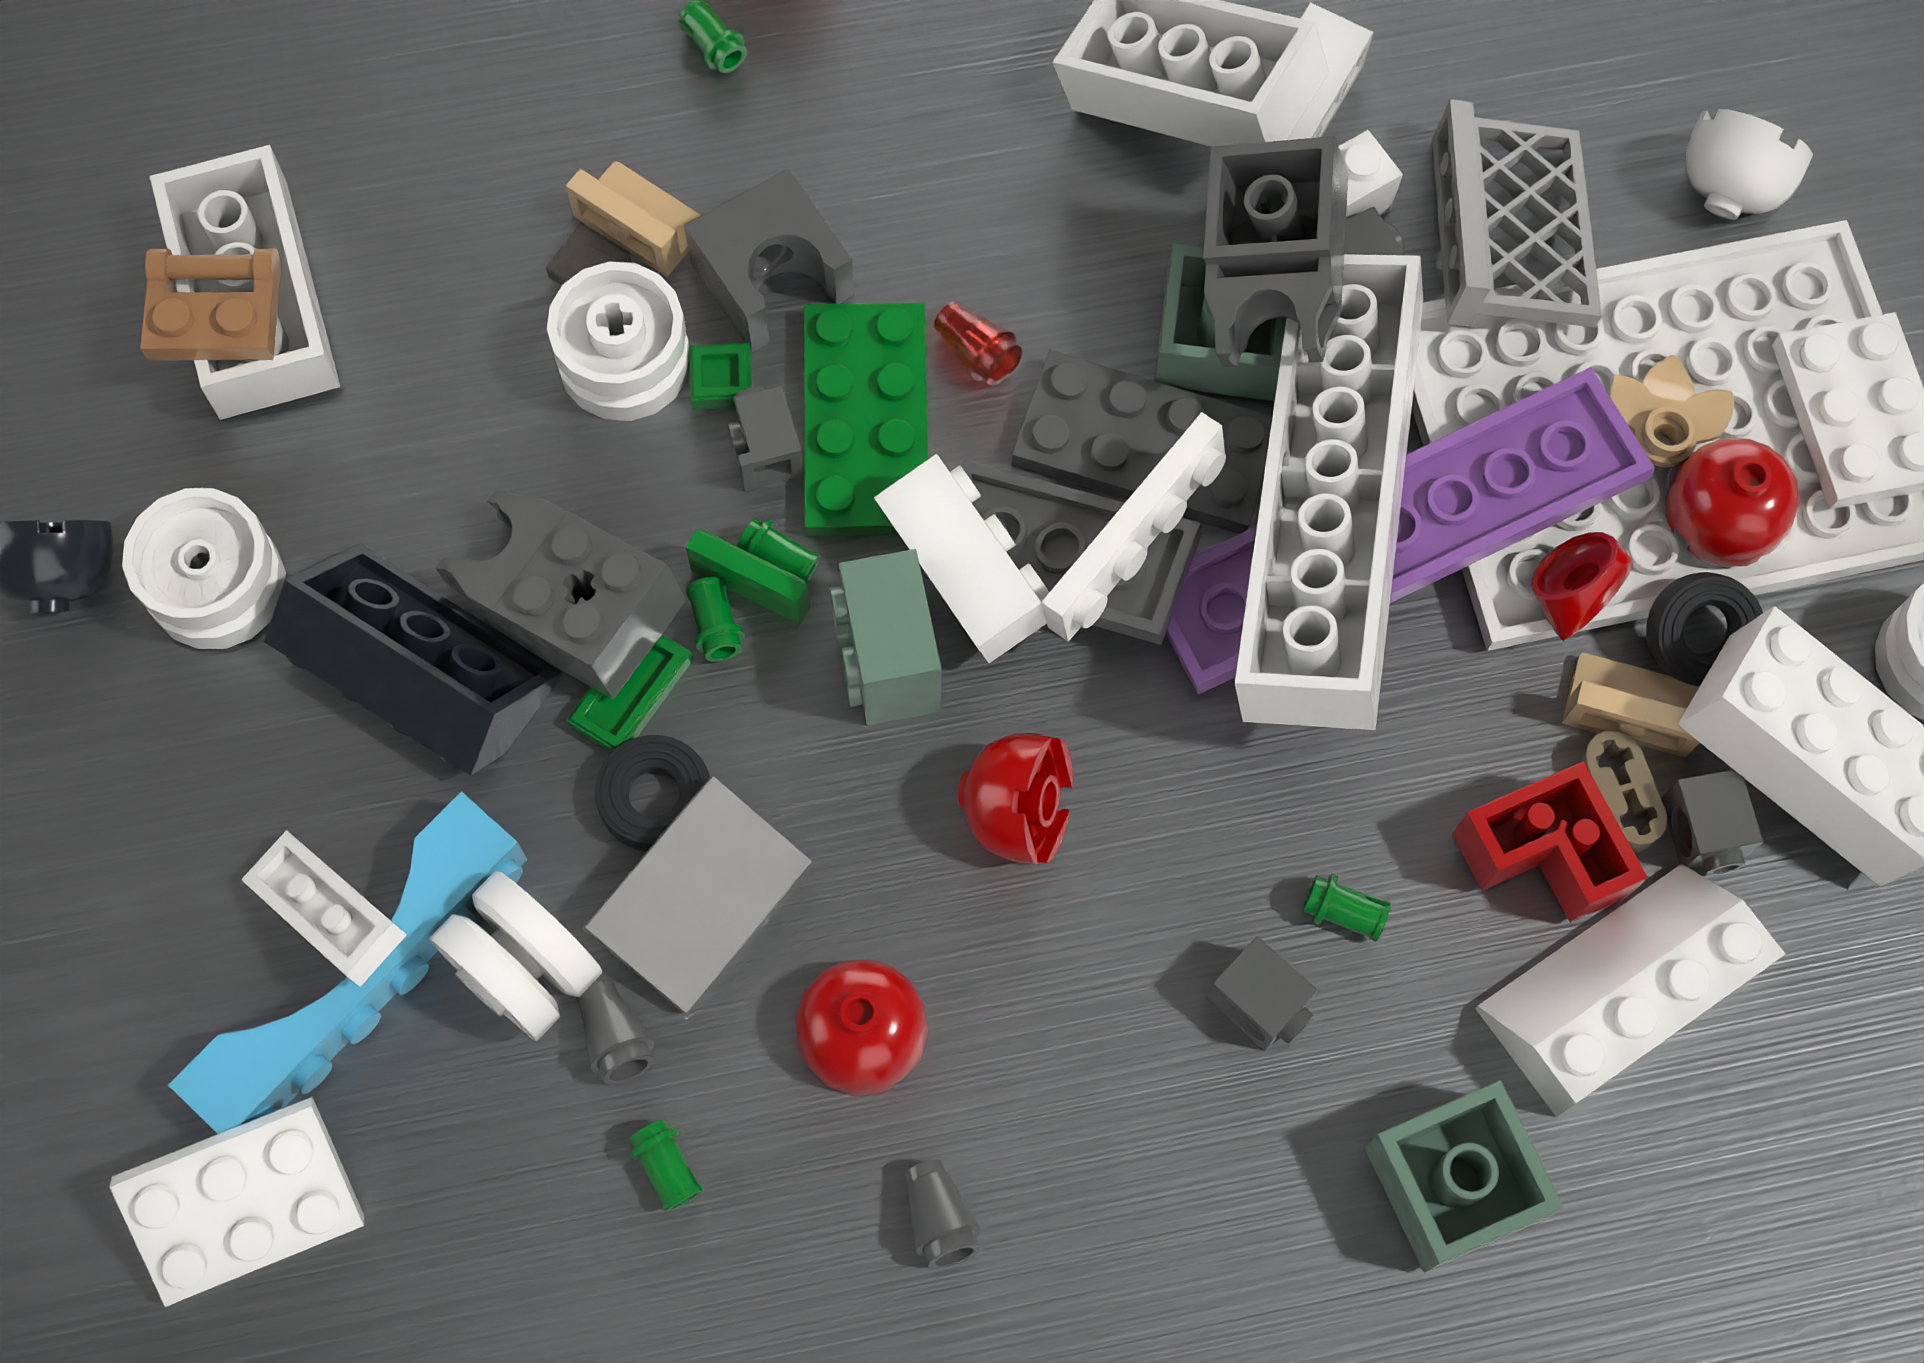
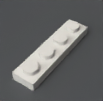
M1201 412L1041 603L1049 629L1069 642L1081 626L1085 629L1089 628L1098 620L1106 607L1107 595L1121 578L1127 581L1138 572L1146 559L1147 547L1161 531L1168 533L1178 524L1186 510L1188 498L1200 484L1204 487L1211 484L1222 470L1226 455L1221 424Z

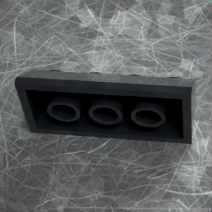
M361 544L285 579L264 640L266 644L285 655L293 665L306 669L336 688L344 698L359 703L387 721L395 731L410 736L438 754L446 764L461 769L470 776L506 753L556 686L562 674V671Z

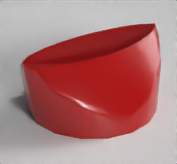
M1588 532L1572 537L1547 554L1533 572L1531 587L1555 633L1562 641L1572 637L1586 626L1610 602L1631 572L1634 559L1609 534L1604 532Z

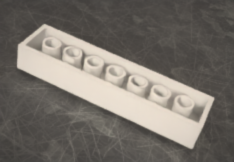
M1344 254L1341 315L1327 342L1323 362H1308L1307 352L1302 349L1301 325L1290 318L1286 319L1235 678V687L1243 722L1376 730L1423 309L1421 256Z

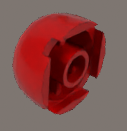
M1722 438L1701 446L1677 469L1671 478L1664 498L1666 519L1672 532L1674 533L1676 528L1678 529L1681 537L1689 543L1686 549L1695 557L1720 567H1745L1757 562L1762 556L1770 554L1789 534L1800 504L1797 480L1785 459L1771 447L1745 438Z
M1013 733L988 744L977 756L970 771L966 770L962 774L957 791L958 804L960 808L965 809L966 822L975 839L990 853L1025 864L1048 863L1053 859L1061 845L1070 814L1069 809L1057 811L1061 787L1073 789L1071 755L1065 741L1061 738L1048 737L1044 734Z
M871 959L842 961L821 972L804 992L795 1017L798 1050L809 1070L817 1075L818 1079L828 1088L852 1096L881 1094L894 1087L893 1084L903 1080L919 1064L928 1038L926 1008L914 984L893 966Z

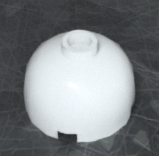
M1718 109L1714 120H1711L1706 110L1701 112L1690 137L1685 156L1686 175L1696 192L1707 199L1704 207L1708 211L1726 219L1737 220L1740 213L1755 215L1777 209L1790 199L1801 183L1811 162L1812 151L1800 139H1798L1794 149L1779 141L1784 129L1763 119L1728 109Z

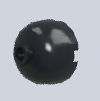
M98 520L0 522V593L8 598L29 601V613L70 612L69 600L92 595L104 584L111 569L113 557L111 522Z

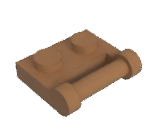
M256 248L253 255H173L170 249L147 250L145 257L147 286L140 350L147 360L274 359L281 277L280 257L276 248ZM174 280H254L253 292H173Z

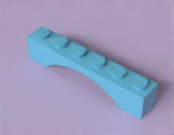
M461 791L414 838L410 873L399 907L391 919L407 935L360 987L347 977L324 997L288 1017L254 1029L218 1034L168 1086L217 1134L283 1109L299 1092L306 1094L315 1089L330 1073L332 1069L330 1060L348 1042L351 1044L358 1043L376 1027L381 1018V1014L378 1011L397 992L400 995L406 994L423 979L429 969L427 961L438 951L429 941V938L452 914L465 916L475 923L476 916L474 914L477 910L474 907L472 894L495 871L502 872L517 883L523 873L521 866L527 861L519 843Z

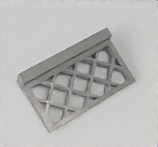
M1450 99L1432 138L1447 324L1471 327L1477 314L1595 328L1602 317L1580 131L1474 117L1473 102ZM1480 139L1497 141L1510 154L1498 161L1480 146ZM1538 147L1563 150L1564 163L1555 168L1535 150ZM1521 161L1541 180L1529 187L1514 175L1509 168ZM1493 180L1515 198L1504 207L1485 192L1484 187ZM1551 187L1569 202L1570 208L1560 214L1539 195ZM1525 206L1544 222L1546 226L1534 234L1513 214ZM1499 226L1518 242L1520 246L1507 254L1489 238V232ZM1557 233L1575 249V255L1566 261L1544 241ZM1530 253L1552 273L1539 281L1522 267L1518 261ZM1504 273L1526 293L1520 297L1494 294L1493 280ZM1562 280L1580 296L1581 304L1565 303L1549 289Z

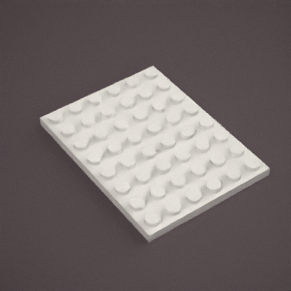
M1847 220L1598 268L1596 271L1602 317L1595 328L1477 314L1471 327L1447 324L1445 299L1423 303L1412 399V410L1423 446L1589 367H1592L1609 394L1615 375L1628 376L1642 382L1650 369L1670 355H1676L1686 369L1696 394L1718 389L1731 391L1734 395L1733 414L1726 430L1719 438L1713 441L1696 444L1693 453L1701 446L1722 438L1751 439L1771 447L1783 457L1795 476L1798 485L1800 504L1792 528L1784 540L1770 554L1762 556L1753 564L1745 567H1720L1695 557L1686 549L1689 543L1681 537L1678 529L1676 528L1673 533L1667 522L1664 498L1671 478L1682 464L1674 467L1653 465L1655 469L1651 479L1462 568L1487 651L1558 636L1532 590L1533 572L1541 560L1555 547L1572 537L1588 532H1604L1613 536L1634 559L1631 572L1619 591L1578 632L1648 618L1652 604L1661 591L1673 581L1693 573L1711 572L1731 577L1746 586L1754 595L1924 560V491L1829 509L1772 348V344L1778 335L1782 333L1882 315ZM1562 280L1549 289L1565 303L1581 304L1580 296ZM1517 285L1494 289V294L1520 297L1526 293ZM1654 434L1661 443L1672 445L1671 439L1665 434Z

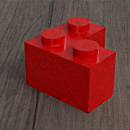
M1584 761L1467 812L1452 833L1482 891L1539 866L1569 923L1627 898L1648 878Z

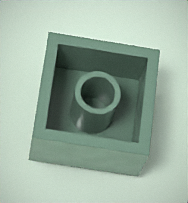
M1173 243L1166 278L1154 381L1183 390L1274 401L1287 318L1269 319L1257 326L1249 336L1247 347L1241 354L1238 366L1223 367L1216 355L1214 319L1204 295L1206 264L1203 260L1204 247Z
M916 549L839 563L841 586L831 587L830 595L838 648L842 649L845 667L843 672L850 707L862 705L866 726L941 712L942 669Z
M1501 1080L1377 1134L1364 1146L1424 1273L1538 1223L1564 1209Z

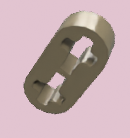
M1603 731L1594 736L1580 754L1578 763L1585 762L1634 853L1642 852L1650 848L1666 830L1668 821L1666 808L1643 752L1636 740L1620 731ZM1604 749H1606L1611 758L1621 756L1624 761L1623 766L1617 771L1618 781L1611 767L1600 768L1597 764V760L1604 753ZM1627 803L1634 816L1645 815L1648 820V824L1640 831L1641 835H1639L1634 826L1623 827L1620 822L1621 818L1628 812Z

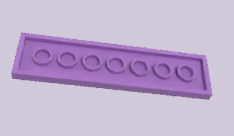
M1592 367L1406 455L1390 603L1652 478L1655 467ZM1257 526L1194 555L1167 628L1166 635L1198 695L1236 677Z

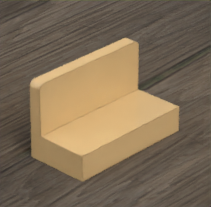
M612 163L598 180L584 170L579 169L566 184L568 198L575 218L665 277L671 274L689 252L684 225L701 215L622 163Z
M1581 653L1575 663L1562 724L1597 734L1603 731H1620L1628 734L1640 746L1686 758L1700 742L1682 729L1678 723L1699 687L1686 684L1665 674L1596 655Z

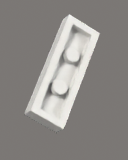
M287 830L241 879L343 974L360 987L407 935Z

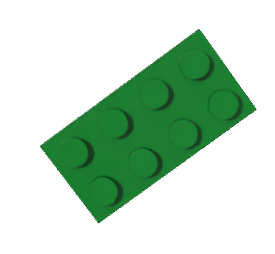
M925 303L804 304L806 537L899 535L874 497L928 460Z

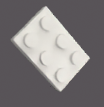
M1896 312L1779 334L1772 344V348L1829 509L1924 491V387Z
M313 1097L112 1176L110 1183L111 1192L165 1307L364 1226L363 1211Z

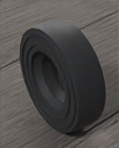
M1711 572L1689 574L1665 587L1652 604L1646 624L1648 647L1654 660L1668 675L1686 684L1700 687L1729 636L1763 614V611L1754 594L1739 581ZM1712 605L1720 609L1725 616L1727 622L1726 636L1715 650L1704 654L1695 653L1688 647L1684 639L1686 620L1696 609Z
M645 735L631 739L616 748L607 757L600 769L595 787V800L599 815L605 827L617 840L631 848L647 852L707 782L710 774L704 761L696 751L678 739L664 735ZM662 771L668 773L679 785V798L675 806L663 815H643L637 812L630 803L629 792L633 782L646 772Z

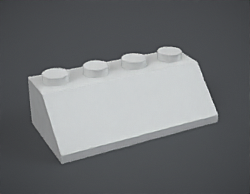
M1680 864L1483 1001L1475 1009L1554 1115L1558 1117L1784 956L1785 952L1742 899L1685 865Z

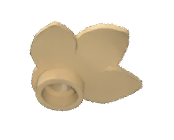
M1670 355L1650 369L1642 382L1628 376L1615 375L1609 391V396L1653 465L1659 467L1680 465L1690 457L1696 444L1719 438L1728 427L1734 409V395L1731 391L1717 389L1696 394L1686 369L1676 355ZM1654 434H1665L1671 439L1672 445L1661 443Z

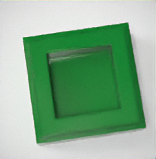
M750 343L689 346L692 410L735 408L734 396L744 389L753 387Z

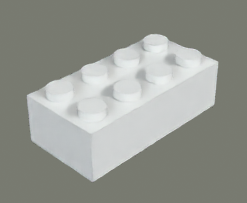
M1094 0L1052 62L1072 110L1207 146L1287 140L1329 74L1315 22L1221 0Z
M267 145L150 176L166 247L171 250L173 255H253L256 248H276L279 253L281 277L274 359L194 360L200 387L219 419L222 420L339 388L340 383L288 184L271 146ZM175 280L177 292H253L254 280Z
M1773 606L1731 634L1678 725L1878 886L1881 887L1924 867V725L1776 606Z

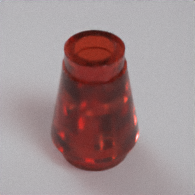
M958 301L950 302L938 313L934 321L935 330L941 334V337L974 380L986 381L989 385H997L1013 373L1022 357V348L1016 343V335L1013 332L964 307Z

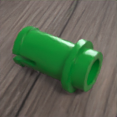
M694 0L687 4L680 12L679 17L681 19L677 20V23L703 51L706 65L710 69L719 70L721 73H729L738 68L747 55L743 35L737 30H730L711 9L710 4L706 0Z
M754 518L741 535L737 547L808 582L819 563L821 555L811 552L774 529L775 522L768 519L763 523Z
M718 577L698 579L686 588L687 598L690 600L699 632L694 640L696 649L704 653L705 659L711 662L725 661L737 656L742 651L741 643L745 638L743 628L734 622L726 593L725 580H719Z
M1330 874L1328 879L1316 875L1302 909L1303 912L1313 915L1312 922L1320 924L1322 920H1326L1377 942L1388 919L1391 902L1381 901L1338 884V876Z
M662 1119L642 1128L628 1140L633 1148L629 1153L631 1161H640L666 1213L693 1200L703 1193L704 1189L696 1180L675 1140L680 1135L678 1129H669L665 1120Z

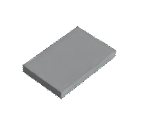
M712 776L588 920L583 929L680 1012L687 1013L812 861L718 779Z

